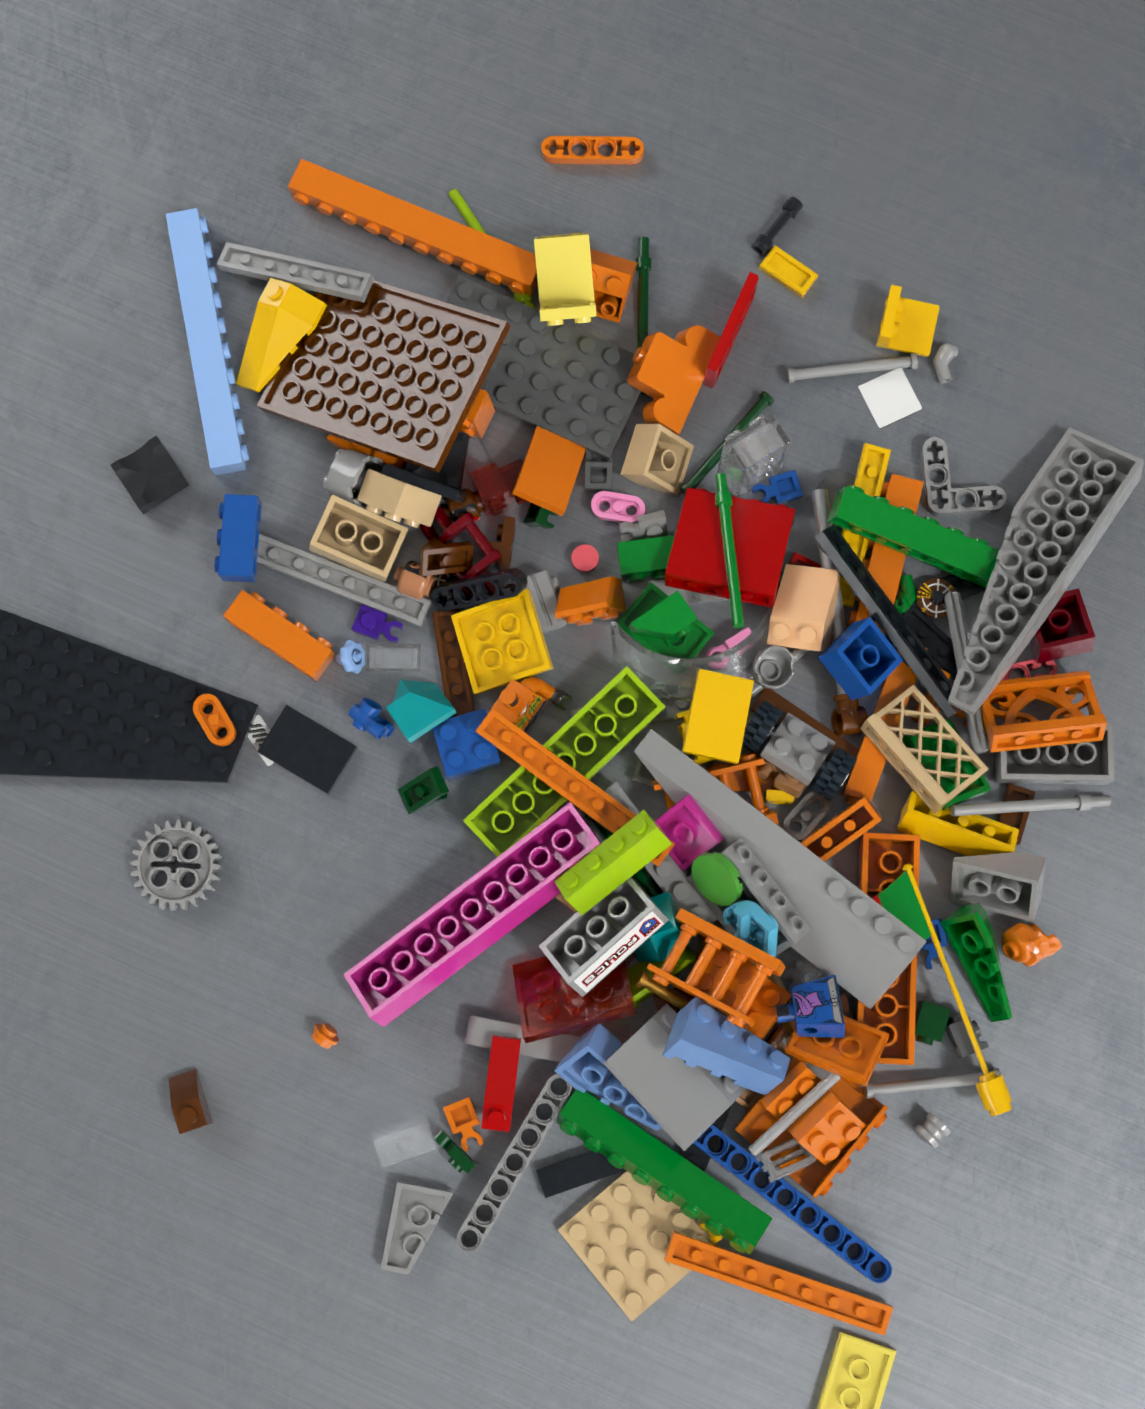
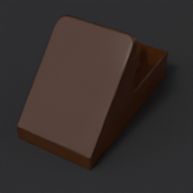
M504 516V523L498 524L496 540H500L501 543L488 541L494 550L498 549L503 556L494 564L499 571L510 569L516 529L515 517Z
M436 537L431 538L421 548L420 575L430 576L469 571L472 568L474 545L469 541L444 544Z

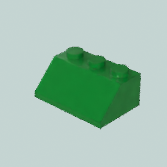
M677 590L630 623L627 629L633 634L668 640L675 636L679 640L695 628L693 622L697 617Z

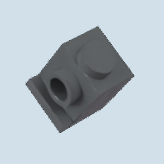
M961 1014L950 1017L951 1023L946 1025L945 1030L957 1057L964 1058L975 1053ZM968 1017L980 1050L989 1047L987 1041L980 1042L981 1030L975 1020L971 1021L970 1017Z

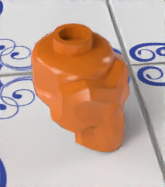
M1017 923L1007 929L1001 937L1002 951L1005 956L1026 966H1033L1041 959L1053 955L1062 948L1061 942L1054 934L1047 936L1033 923Z

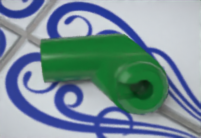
M911 574L901 576L900 578L901 591L896 596L894 606L899 613L907 612L916 600Z

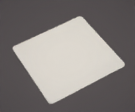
M902 368L894 369L858 386L879 428L922 409Z

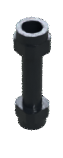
M790 197L783 205L782 213L765 234H760L756 238L752 248L758 254L764 256L773 246L772 241L790 218L795 219L803 208V204L797 198Z

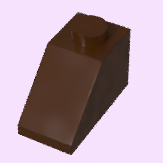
M197 1069L170 1077L171 1108L179 1134L213 1124Z

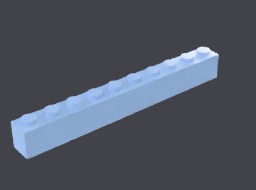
M197 208L167 213L166 220L210 469L215 476L247 470L245 461L250 460L247 444L242 445L241 435L245 434L242 418L238 419L236 409L241 407L238 394L233 393L232 384L236 383L233 367L229 368L227 361L228 358H231L229 343L224 342L223 333H227L224 317L219 316L218 308H222V300L219 291L215 292L214 283L218 282L216 269L214 266L211 267L209 258L214 256L210 241L206 242L205 233H209L206 217H201Z

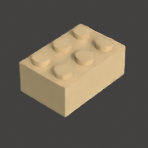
M332 495L309 544V551L385 583L406 538L408 528Z

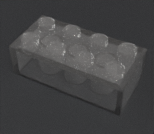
M773 414L766 418L761 415L749 423L750 427L742 432L736 430L725 438L726 442L723 445L717 474H726L728 491L735 497L739 498L752 490L755 485L762 484L769 477H773L781 471L791 441Z

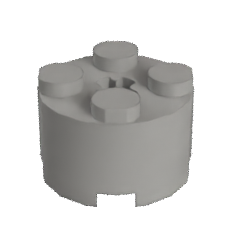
M340 449L335 453L329 473L324 477V489L328 490L330 496H337L366 509L367 504L358 501L357 498L367 470L370 469L381 473L385 463L382 459L355 450Z

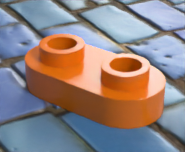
M212 694L200 695L194 701L193 712L205 734L217 746L224 747L230 745L236 737V728L225 708L216 696ZM207 705H213V711L210 714L204 712ZM225 728L227 734L225 737L220 738L218 731Z

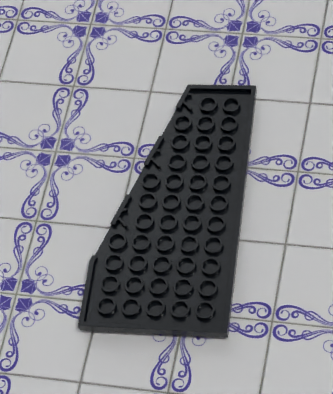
M0 609V775L191 781L201 783L230 782L260 708L259 705ZM212 694L222 703L236 728V737L230 745L220 747L208 739L193 712L194 701L200 695ZM207 705L204 712L210 714L213 711V705ZM225 728L218 731L220 738L225 737L227 734Z

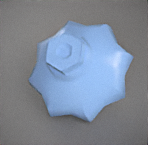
M348 640L340 648V652L336 655V661L343 666L346 672L358 674L362 667L366 665V652L360 642Z

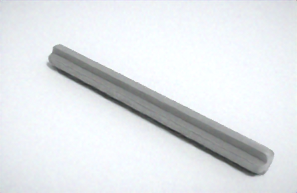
M950 592L944 596L958 671L969 639L961 595L959 592ZM981 707L974 716L965 712L972 751L976 754L988 751L989 746Z

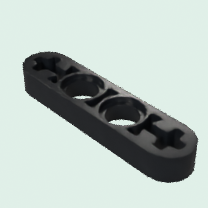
M517 568L443 583L433 590L431 601L441 611L463 608L515 597L527 587L528 581L526 575ZM510 579H511L512 582H515V581L517 582V586H516L514 583H512V584H507V585L504 587V584H505L507 581H509ZM485 581L491 582L495 586V593H490L486 590ZM462 586H466L472 591V598H468L463 594ZM452 593L454 595L449 600H447V598H442L441 594L443 596H449Z

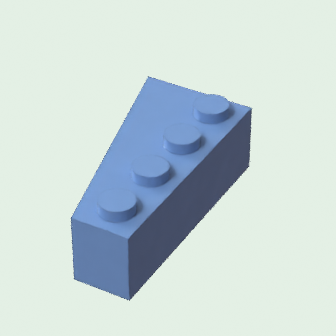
M694 997L677 1013L662 1056L670 1059L677 1057L684 1060L685 1065L693 1068L698 1065L710 1070V1074L718 1078L722 1075L731 1078L734 1084L763 1095L768 1094L785 1079L791 1058L745 1028H739L726 1020L727 1017L697 997Z

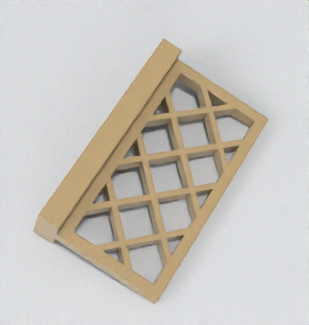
M912 685L879 712L871 715L860 728L934 814L988 771L986 765L915 685ZM912 695L919 703V711L904 710L905 699ZM887 713L899 715L898 728L887 726L881 718ZM904 716L919 717L918 730L903 728ZM923 718L933 719L938 724V732L923 731ZM903 734L918 736L917 749L907 748L902 743ZM922 737L937 738V751L922 750ZM942 739L952 740L956 744V754L941 752ZM921 755L936 757V770L925 769L921 764ZM941 758L956 760L955 773L940 771ZM961 760L970 761L978 771L973 775L960 774ZM940 777L955 779V789L949 794L940 786Z

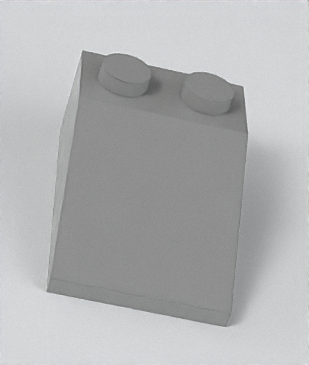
M1021 852L955 857L952 868L950 902L963 905L980 903L984 910L1034 922L1042 898L1046 858Z

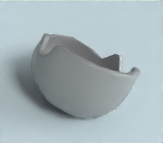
M777 645L762 649L755 656L752 664L755 681L767 689L775 690L785 686L795 673L793 669V654L785 647Z

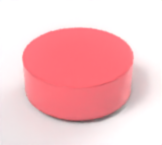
M587 544L576 547L571 557L572 565L578 572H592L596 569L599 562L597 550Z

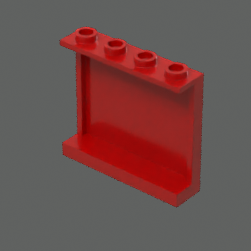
M687 488L665 571V586L730 599L720 512L715 502L716 493L709 492L703 488ZM731 494L732 506L730 511L741 602L773 608L791 527L794 523L795 509L789 508L784 504L773 505L763 503L758 499L738 498Z

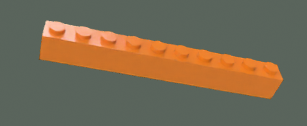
M304 159L300 160L288 184L293 200L300 205L307 206L309 204L325 215L330 216L334 214L339 216L342 221L349 225H355L356 223L363 226L366 231L373 235H379L380 233L387 236L395 244L403 245L404 243L412 246L416 252L422 255H427V253L434 255L444 264L451 265L453 263L460 266L468 274L475 275L477 273L485 276L487 281L495 285L500 283L507 285L517 294L524 295L526 293L532 296L538 285L534 253Z

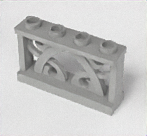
M742 838L720 853L728 858L737 868L740 874L738 877L739 884L742 883L743 890L753 894L767 915L771 914L777 921L778 931H781L784 936L777 934V943L779 944L776 947V956L799 942L811 931L810 927ZM692 874L688 876L689 882L726 931L734 935L735 932L731 923L728 925L724 924L723 911L734 903L739 902L740 897L729 906L714 904L699 891Z

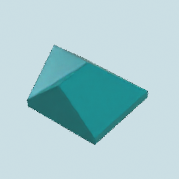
M400 679L393 703L386 706L389 714L409 743L457 713L436 683Z
M669 890L650 897L669 920L634 951L638 961L661 962L666 959L682 931L680 929L681 924L675 918L678 910Z

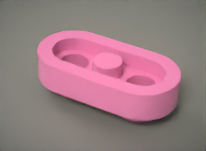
M601 491L592 498L591 511L600 520L617 523L626 521L638 523L637 516L645 514V505L637 496ZM602 503H607L610 508L607 511H603L599 506ZM628 508H634L636 510V514L628 515L626 510Z

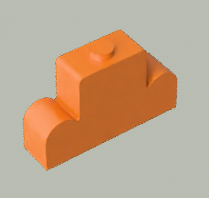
M695 325L680 331L676 335L675 340L662 332H656L645 338L642 347L640 346L634 353L632 359L634 364L627 378V383L654 399L647 403L643 409V418L647 424H660L676 435L680 434L705 378L706 368L720 336L703 326Z

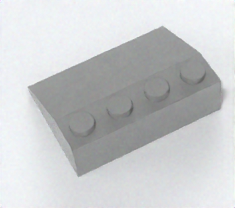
M666 1003L603 1064L681 1149L685 1151L747 1088L734 1084L732 1079L722 1075L720 1078L710 1074V1070L698 1065L695 1068L685 1065L684 1060L677 1057L670 1059L662 1056L677 1013Z

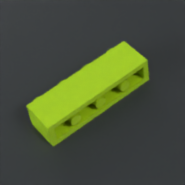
M643 810L554 882L564 898L581 915H584L672 845V843L653 818Z

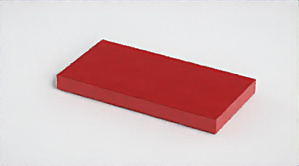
M752 272L748 274L706 368L704 386L712 389L717 382L755 297L759 281V275Z

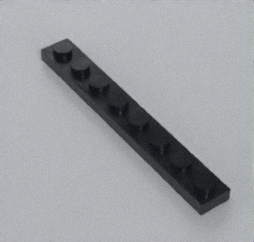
M833 524L815 536L821 551L832 560L838 574L846 579L855 597L863 602L868 609L870 617L880 625L885 632V637L901 654L903 662L908 667H911L918 677L920 685L933 697L937 708L944 712L947 718L954 715L960 709L948 703L953 687L952 683Z

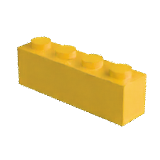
M913 790L902 808L897 831L908 835H920L922 840L965 856L1014 852L1019 833L1017 828L981 815L952 816L950 808L946 810L940 809L934 814Z

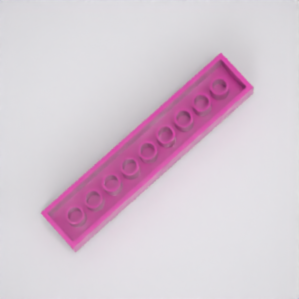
M571 802L343 974L370 1019L385 1027L561 893L554 881L602 843Z

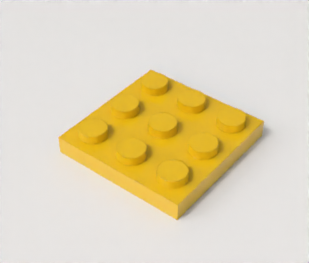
M524 589L515 597L488 602L451 615L474 694L478 695L508 685L513 679L519 681L554 669L529 589Z

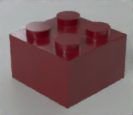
M1079 588L1064 592L1030 642L1038 664L1092 651L1096 636Z

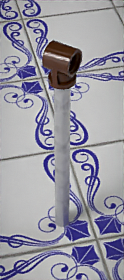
M817 489L811 492L817 535L832 525L827 522L831 512L828 489ZM819 548L821 568L836 570L829 556ZM840 581L831 643L846 629ZM836 681L838 695L833 696V702H836L837 708L831 714V725L834 733L838 736L864 733L860 728L868 719L866 709L863 706H859L858 699L851 700Z

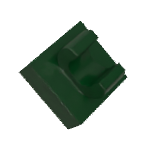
M531 503L523 523L531 528L542 527L552 529L554 525L548 522L549 514L558 516V514Z

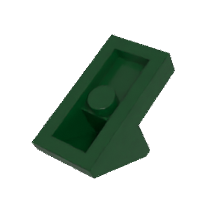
M436 766L428 769L399 788L398 792L408 814H412L447 798L449 790L439 767Z

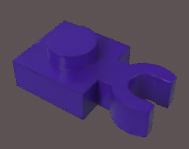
M361 604L351 630L376 641L383 634L389 642L398 643V638L391 636L390 632L393 628L403 630L404 626L398 621L386 622L388 617L386 613Z

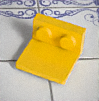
M891 285L886 296L876 346L928 357L931 351L939 306L900 297L902 287Z

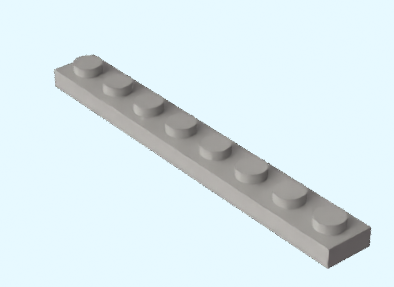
M259 534L257 564L384 612L387 615L420 628L422 627L432 604L430 600L412 598L400 593L395 586Z

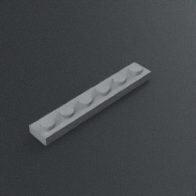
M226 242L216 264L221 271L266 281L274 278L291 283L298 288L365 302L374 281L370 273Z

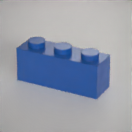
M225 494L224 503L220 502L219 518L223 519L222 529L217 531V545L220 546V556L215 557L214 568L222 581L256 583L262 502L256 495Z

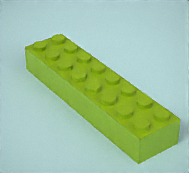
M626 666L542 746L588 780H591L660 715L666 706ZM520 766L463 821L499 857L554 815L568 800Z

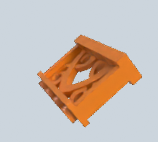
M1073 671L1063 674H1046L1036 677L1001 680L981 705L991 753L1103 740L1107 721L1105 715L1101 712L1089 671ZM1082 693L1083 699L1078 703L1072 704L1075 695ZM1035 698L1058 708L1052 713L1049 720L1039 721L1030 714L1022 713L1021 710ZM998 702V706L1000 708L1008 711L997 710L991 705V703ZM1087 706L1089 716H1084L1080 709ZM994 717L1005 719L1004 725L997 726Z

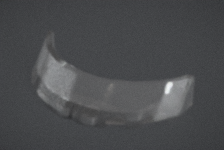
M768 607L763 619L755 630L734 647L712 656L692 659L674 658L653 652L635 642L615 621H611L610 637L613 658L622 669L627 666L650 690L666 695L671 699L692 701L697 670L699 668L749 680L754 677L752 664L755 656L762 649L772 646L767 644L773 608Z

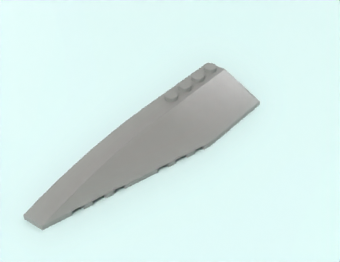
M1071 427L1068 428L1014 506L1009 526H1007L1004 535V541L997 555L996 564L984 593L979 614L974 623L948 703L974 716L1044 623L1140 481L1143 459Z
M651 729L634 752L670 799L677 804L690 794L725 838L711 849L713 853H721L740 838L744 840L811 929L807 935L791 947L827 976L836 975L837 984L871 1009L927 941ZM742 890L750 901L760 906L759 901L753 894ZM778 931L779 935L784 936L781 931Z

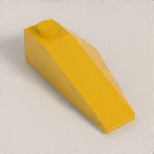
M270 278L258 300L236 384L239 387L259 393L280 369L279 363L289 352L293 354L298 349L296 344L306 333L310 335L314 331L327 305L291 283Z

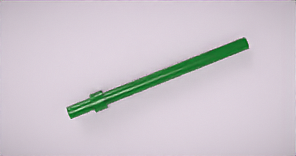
M718 473L715 475L717 487L715 502L720 512L732 623L734 628H741L744 626L730 511L732 496L728 492L726 474Z

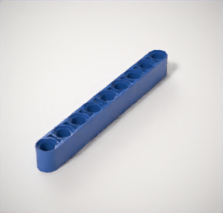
M711 1125L692 1143L865 1278L875 1283H884L890 1278L892 1266L885 1257L784 1179L780 1178L770 1183L768 1179L770 1174L767 1171L765 1172L767 1176L765 1185L757 1187L754 1183V1176L757 1172L763 1171L762 1167L764 1164L758 1162L753 1155L714 1125ZM717 1135L721 1140V1146L717 1151L711 1152L707 1146L708 1140L711 1136ZM740 1153L744 1158V1164L740 1169H733L731 1158L734 1154ZM782 1189H787L790 1199L786 1204L780 1205L777 1201L778 1192ZM805 1207H810L813 1217L809 1222L803 1223L800 1213ZM829 1225H833L836 1229L835 1237L831 1240H826L823 1235L824 1229ZM856 1243L859 1247V1252L856 1257L849 1258L847 1248L850 1244ZM875 1261H880L882 1265L880 1274L872 1276L870 1272L871 1264Z

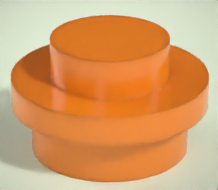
M316 1024L313 1027L314 1032L311 1037L321 1047L330 1049L332 1045L338 1043V1032L330 1024Z

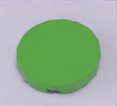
M707 851L693 861L691 868L693 880L699 891L712 903L720 906H729L741 896L743 885L742 883L739 884L738 877L740 874L735 865L724 855L717 852L711 854Z

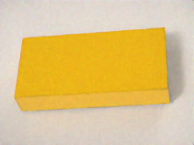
M774 245L759 265V269L800 298L805 296L818 278L817 273L776 245Z

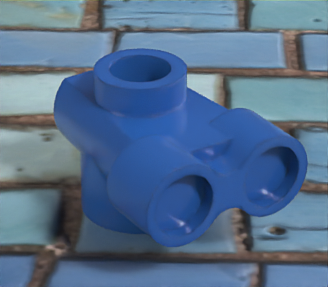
M363 698L360 704L353 705L348 713L354 719L352 722L353 726L361 731L368 730V733L378 740L383 736L385 738L390 737L395 730V726L379 716L382 707L369 698Z

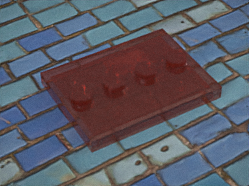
M546 956L512 965L522 1036L525 1043L637 1014L626 959L583 997L568 985Z

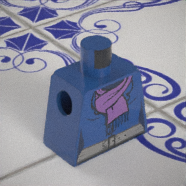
M836 975L793 986L791 988V1003L775 1005L777 1022L795 1021L796 1032L800 1037H845V1022Z

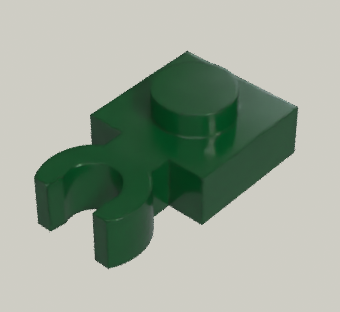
M443 1129L433 1138L451 1157L448 1162L459 1173L464 1170L468 1174L477 1165Z

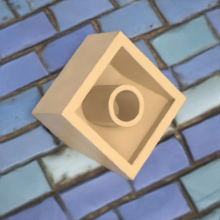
M636 424L621 475L637 485L679 496V486L684 481L694 445L660 424Z

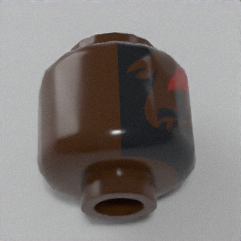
M468 488L461 490L467 494L464 503L445 498L446 506L442 509L453 523L469 512L476 519L474 522H477L481 518V512H484L477 492H472Z

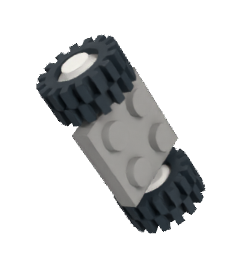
M764 700L745 727L742 746L757 754L768 738L770 741L760 756L806 786L810 784L817 771L821 772L823 770L811 790L831 801L839 787L841 788L849 776V772L857 758L838 747L827 765H825V759L836 742L789 712L778 729L773 730L783 711Z

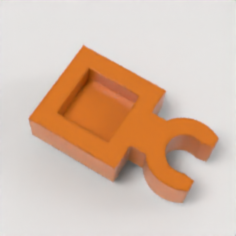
M470 1096L443 1107L453 1135L459 1132L463 1135L461 1146L465 1152L469 1150L467 1145L469 1137H475L479 1146L483 1145L481 1134L474 1131L473 1126L480 1124Z

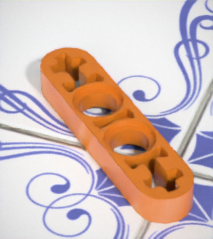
M548 136L541 144V154L546 162L552 164L633 165L643 159L644 144L636 137ZM580 144L585 146L587 151L584 155L577 156L572 152V148ZM551 145L556 146L555 154H550L549 149ZM564 145H568V155H564ZM602 145H609L612 147L613 152L609 156H602L598 149ZM617 145L621 146V156H617ZM630 146L635 147V155H630L628 151Z

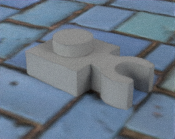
M664 510L637 516L638 523L626 521L619 524L621 533L629 532L626 535H621L622 542L633 541L639 538L648 539L668 536Z

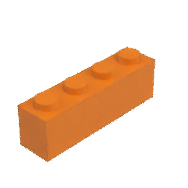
M241 590L223 615L226 621L317 682L336 656L331 650L333 645L320 636L317 640L308 634L310 629L302 623L296 621L293 624L286 619L288 615L278 607L274 606L272 609L263 604L265 599L256 592L251 591L248 594Z
M864 795L804 838L800 843L825 862L882 821V816L868 797Z

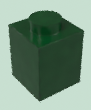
M924 1000L919 1001L915 1013V1035L917 1036L915 1041L932 1046L933 1041L942 1042L951 1009Z

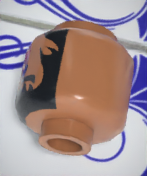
M413 560L407 562L404 567L399 566L394 576V581L398 582L397 590L418 600L425 596L430 597L437 577L433 575L421 576L420 563Z

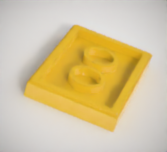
M699 668L697 670L682 752L738 764L754 681Z

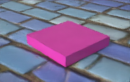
M690 794L655 820L668 839L675 843L669 855L682 871L692 865L693 861L701 854L710 851L725 839Z

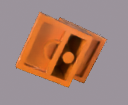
M724 947L716 950L695 987L696 989L709 996L711 995L731 959L730 950ZM746 960L745 964L741 963L720 1002L736 1009L757 971L755 969L756 965ZM767 976L746 1014L755 1024L752 1028L744 1024L743 1028L763 1040L777 1021L775 1005L789 1004L791 994L771 981ZM717 1010V1011L720 1012L721 1014H723V1015H725L726 1017H728V1015H726L725 1013H723V1012Z
M801 1061L760 1102L776 1118L780 1119L822 1079ZM830 1088L797 1118L787 1130L799 1144L827 1166L860 1135L867 1125Z

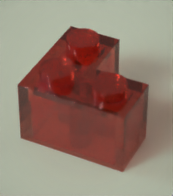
M521 458L500 468L493 462L470 473L473 489L479 496L486 516L490 514L497 516L504 513L507 507L517 503L521 505L528 502L512 494L523 463Z

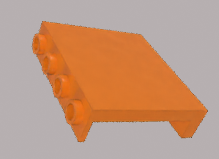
M793 1057L789 1062L786 1075L801 1061L803 1063L805 1061ZM843 1077L831 1089L867 1127L827 1166L816 1158L813 1164L788 1175L815 1198L819 1194L824 1196L833 1185V1182L830 1180L837 1171L841 1174L851 1163L849 1156L855 1149L860 1151L868 1142L869 1137L866 1135L873 1126L878 1129L887 1118L885 1111L888 1107L881 1104L874 1097L866 1099L863 1088L858 1083ZM762 1095L757 1103L744 1114L733 1128L751 1144L779 1120L760 1102L766 1095ZM786 1129L762 1152L787 1142L794 1137ZM800 1145L792 1147L770 1157V1160L775 1161L801 1149ZM803 1155L778 1167L783 1169L807 1157Z

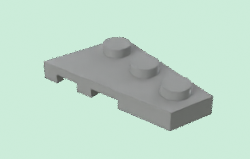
M397 1182L380 1270L406 1275L410 1274L454 1192Z

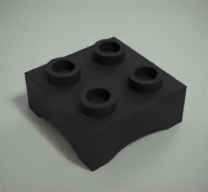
M463 432L458 433L439 473L407 462L405 470L461 490L469 436Z
M157 436L148 440L132 454L110 465L143 514L189 486Z

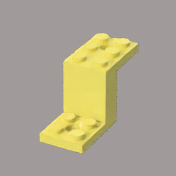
M588 232L535 237L534 247L540 301V321H546L547 326L562 325L563 319L573 318L574 323L591 322V317L596 316V305L594 301Z

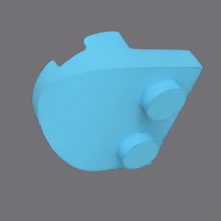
M748 900L736 902L723 911L724 924L728 925L731 923L735 937L776 958L778 923L771 914L767 915L758 904Z

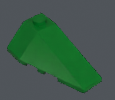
M980 903L963 906L941 920L940 923L990 1021L1009 1020L1012 1018V1012L993 927Z

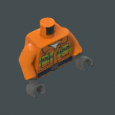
M532 676L523 679L521 682L515 679L511 680L491 709L497 711L526 733L549 701L548 699L551 698V702L559 709L566 710L561 705V702L564 698L572 701V697L563 690L555 691V688L547 682Z

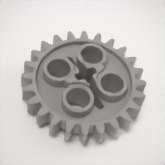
M167 820L165 822V829L156 824L155 834L145 831L148 840L146 842L142 840L137 841L142 848L141 851L132 850V853L138 856V860L130 862L131 865L137 867V870L130 873V876L139 877L140 880L134 884V887H144L140 896L146 897L151 895L149 904L154 905L159 900L160 909L164 910L169 903L170 911H176L178 904H180L182 910L186 911L188 902L197 907L198 897L207 900L208 897L205 891L207 889L211 891L216 890L211 885L212 880H221L214 873L223 869L222 866L215 864V861L221 859L222 855L213 853L219 845L217 843L209 844L213 837L211 834H206L202 837L204 828L199 826L193 831L194 823L190 821L184 828L181 820H177L175 827H173L172 823ZM162 844H168L170 848L169 854L165 858H159L157 852ZM190 845H196L198 849L196 857L188 860L185 855L186 849ZM176 861H179L183 864H201V868L179 867L175 871L169 867H152V863L174 864ZM163 871L166 872L167 882L163 886H157L155 881L157 874ZM194 873L196 878L194 885L186 888L183 884L185 875Z

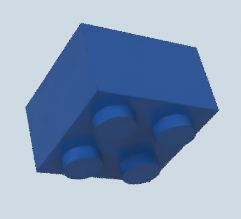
M871 617L850 624L818 657L851 700L871 695L903 661L902 657Z
M485 708L446 719L433 728L448 781L502 766L497 748L475 732L487 716Z

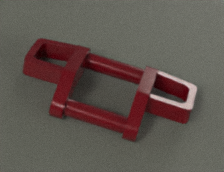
M438 507L434 518L444 530L440 537L433 525L429 527L420 524V528L428 541L436 537L444 544L452 543L460 532L466 529L486 557L475 564L468 573L466 571L454 573L458 580L488 574L487 569L503 557L498 549L494 550L474 521L476 519L471 512L466 513L452 523L444 510ZM485 581V588L488 592L495 593V586L491 582ZM462 586V590L472 598V591L468 587Z

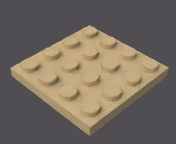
M625 1171L558 1228V1231L632 1322L691 1271L664 1260L673 1231L711 1244L713 1243L709 1239L710 1235L708 1232L698 1226L701 1224V1221L696 1218L691 1219L681 1212L679 1206L672 1201L666 1202L657 1196L653 1188L647 1184L644 1186L637 1183L632 1178V1174Z

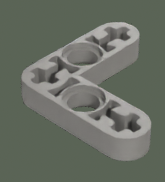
M931 437L924 442L921 448V463L926 508L930 514L940 517L994 513L1002 509L1007 501V495L1003 488L999 486L951 488L946 443L939 437ZM931 445H935V449H940L934 464H931L933 453L927 451ZM933 470H939L943 474L944 480L941 483H934L930 480L929 473ZM945 488V490L940 492V500L946 502V504L943 505L942 509H938V505L932 502L937 498L936 490ZM991 493H994L995 498H1000L996 505H993L992 501L989 500L983 501L981 507H979L980 499L989 498ZM964 494L971 496L974 501L973 506L969 508L961 506L959 497Z

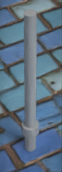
M1076 794L1075 797L960 804L951 805L950 813L952 816L1072 808H1075L1077 811L1090 810L1091 807L1110 806L1111 798L1109 795L1090 796L1089 794Z

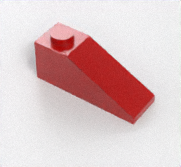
M492 1036L481 1129L510 1132L521 1038Z

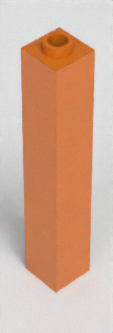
M903 661L883 681L871 715L879 712L915 684L916 674ZM910 696L905 699L904 710L906 709ZM887 713L881 718L887 726L898 728L899 715ZM863 734L855 755L857 761L850 770L841 793L842 797L847 798L846 803L850 805L864 795L870 801L872 800L887 760L865 734Z

